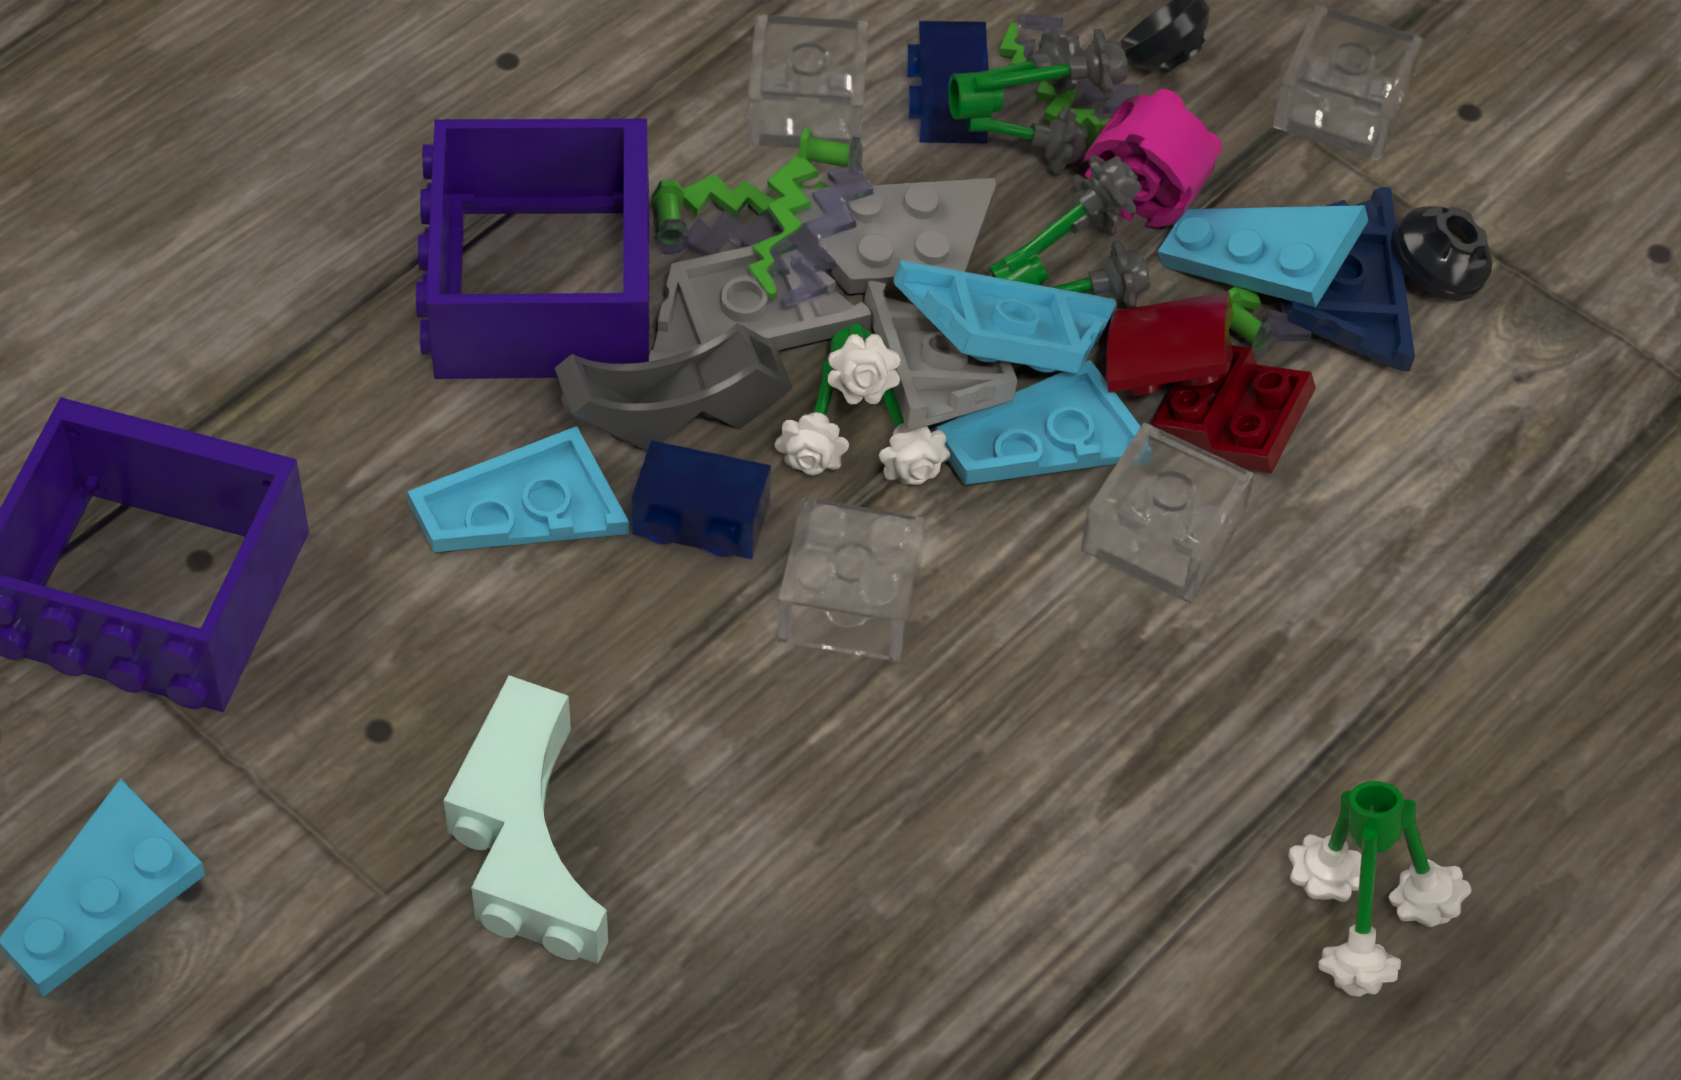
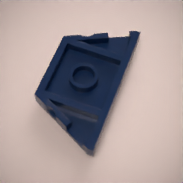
M1381 187L1373 190L1370 200L1353 205H1365L1369 221L1316 308L1286 300L1288 323L1400 371H1410L1415 358L1403 269L1395 258L1391 244L1392 232L1396 227L1392 192L1390 187ZM1341 200V201H1338V202H1335V203H1332V204H1329V205H1326V206H1349V205L1346 203L1345 200Z

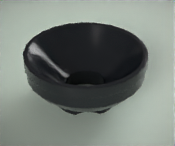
M1172 0L1137 24L1120 41L1121 48L1125 51L1128 65L1139 69L1158 70L1161 74H1164L1197 54L1202 49V44L1206 41L1203 36L1208 25L1210 7L1205 0Z
M1438 206L1415 208L1400 220L1392 232V250L1400 267L1414 283L1437 297L1454 301L1470 299L1483 288L1492 272L1493 263L1486 232L1475 223L1472 215L1463 209L1450 207L1449 209ZM1451 233H1453L1455 236H1457L1462 242H1460V241H1458L1456 238H1454V237L1451 235Z

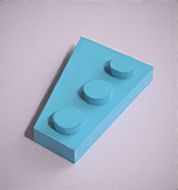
M1365 205L1187 209L1184 215L1177 220L1159 248L1158 255L1163 267L1316 308L1369 220Z
M1091 360L1084 362L1077 374L1063 371L1015 392L1013 401L960 416L937 426L935 431L941 430L945 433L947 437L945 446L950 451L948 462L965 485L1152 459L1154 443L1115 392L1109 393L1107 381Z
M577 426L407 491L408 504L433 553L629 534V521Z
M120 778L1 935V951L35 990L44 997L205 876L203 864Z

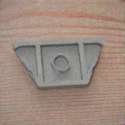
M995 178L804 189L801 191L810 200L811 208L794 215L803 223L804 229L802 231L806 234L804 244L817 259L828 264L832 271L831 275L848 294L866 293L868 281H878L887 284L886 291H899L894 284V277L900 260L967 272L985 216L994 196L996 182Z
M788 241L771 253L775 261L773 262L775 268L769 274L776 287L777 298L774 300L769 299L748 270V265L761 261V259L753 252L752 246L671 264L666 284V298L661 305L654 348L650 350L649 361L668 358L699 347L723 334L737 323L774 342L778 351L833 338L840 330L850 327L855 323L869 330L871 327V312L862 302L854 306L835 290L836 281L821 268L808 264L803 254Z
M878 281L867 282L864 302L871 312V323L874 332L882 337L886 348L897 352L901 359L900 365L894 369L897 371L900 381L896 387H893L906 429H918L1013 401L1017 378L1011 362L1002 360L992 363L983 362L971 355L963 354L915 305L884 297L887 285Z

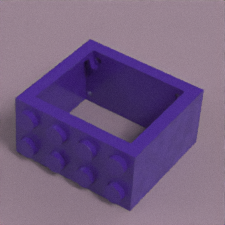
M647 119L434 120L433 144H423L422 148L423 178L432 179V183H427V189H421L420 191L421 224H430V227H425V233L418 236L419 270L428 271V273H423L422 281L416 282L417 318H428L421 319L420 322L421 355H432L434 379L558 378L555 367L571 354L587 360L609 364L649 362V170ZM624 213L623 293L462 294L465 214Z
M60 397L0 507V656L12 660H19L23 657L49 664L55 670L69 676H79L81 674L110 681L116 687L127 692L136 693L144 690L169 697L175 703L186 708L199 709L206 707L224 712L309 534L297 459ZM93 496L245 537L201 629L45 587Z

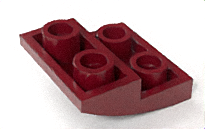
M1230 292L1113 311L1107 344V385L1109 393L1126 390L1130 396H1141L1161 389L1162 384L1185 380V384L1188 386H1203L1218 381L1221 378V374H1228L1233 357L1229 329L1234 312Z
M1231 345L1233 357L1228 374H1221V378L1218 381L1203 386H1188L1185 384V380L1175 382L1152 426L1154 432L1190 451L1233 466L1272 474L1316 389L1312 372L1257 365L1251 347Z

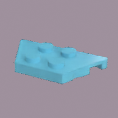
M900 260L894 277L895 286L963 354L971 355L983 362L992 363L1002 360L1025 364L1041 372L1059 370L1077 374L1110 323L1117 304L1116 300L1112 298Z

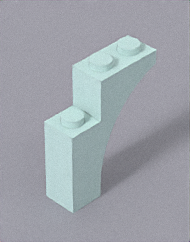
M509 675L443 800L447 832L469 848L475 850L491 849L471 887L475 920L481 922L485 928L499 936L513 938L518 935L543 944L549 952L567 960L582 958L598 964L608 944L607 910L580 887L563 865L552 844L544 818L546 791L552 769L571 731L569 696Z

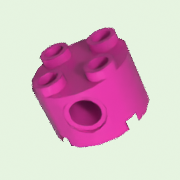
M1158 89L1153 95L1142 94L1127 98L1116 109L1087 150L1084 162L1088 160L1090 165L1089 158L1092 155H1096L1105 162L1118 156L1123 162L1128 163L1132 171L1136 173L1137 181L1140 182L1142 188L1132 200L1136 207V213L1131 216L1122 208L1118 216L1131 221L1134 215L1137 214L1149 218L1144 226L1158 228L1172 225L1184 215L1213 172L1216 159L1222 151V144L1214 133L1206 129L1201 120L1184 107L1180 96L1168 89ZM1089 167L1085 172V176L1090 179L1092 172Z

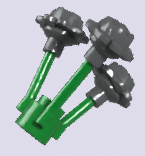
M1057 26L1051 32H1044L1042 34V47L1039 49V54L1028 56L1026 62L981 72L953 73L948 87L949 108L953 119H967L969 132L990 131L1026 139L1029 146L1043 149V154L1048 160L1047 171L1061 175L1065 165L1077 164L1086 150L1088 132L1081 123L1076 121V110L1062 107L1057 118L1052 120L1048 126L1032 123L1030 127L991 119L990 117L992 112H1000L1002 110L1004 101L1003 87L1046 80L1047 84L1053 85L1056 93L1061 95L1066 93L1067 89L1077 88V80L1089 79L1093 86L1099 87L1105 100H1110L1113 95L1114 86L1122 83L1128 77V63L1125 51L1121 48V42H1106L1101 29H1094L1092 44L1088 45L1086 52L1080 47L1079 39L1065 36L1063 29Z
M1092 155L1089 158L1092 172L1090 179H1084L1078 174L1072 178L1073 187L1070 188V192L1073 196L1074 207L1065 212L1058 220L1023 247L990 265L988 268L992 277L1040 285L1048 280L1049 276L1038 255L1071 231L1076 234L1088 225L1109 236L1115 235L1117 233L1116 224L1119 223L1117 215L1122 211V208L1131 216L1136 213V207L1132 200L1142 188L1140 182L1137 181L1136 173L1132 171L1128 163L1123 162L1118 156L1105 162L1100 157ZM1118 240L1114 241L1111 245V256H1108L1105 268L1088 272V278L1051 288L1079 293L1092 290L1094 295L1111 291L1114 296L1123 299L1128 308H1134L1137 306V294L1149 290V269L1141 252L1125 250L1123 244Z

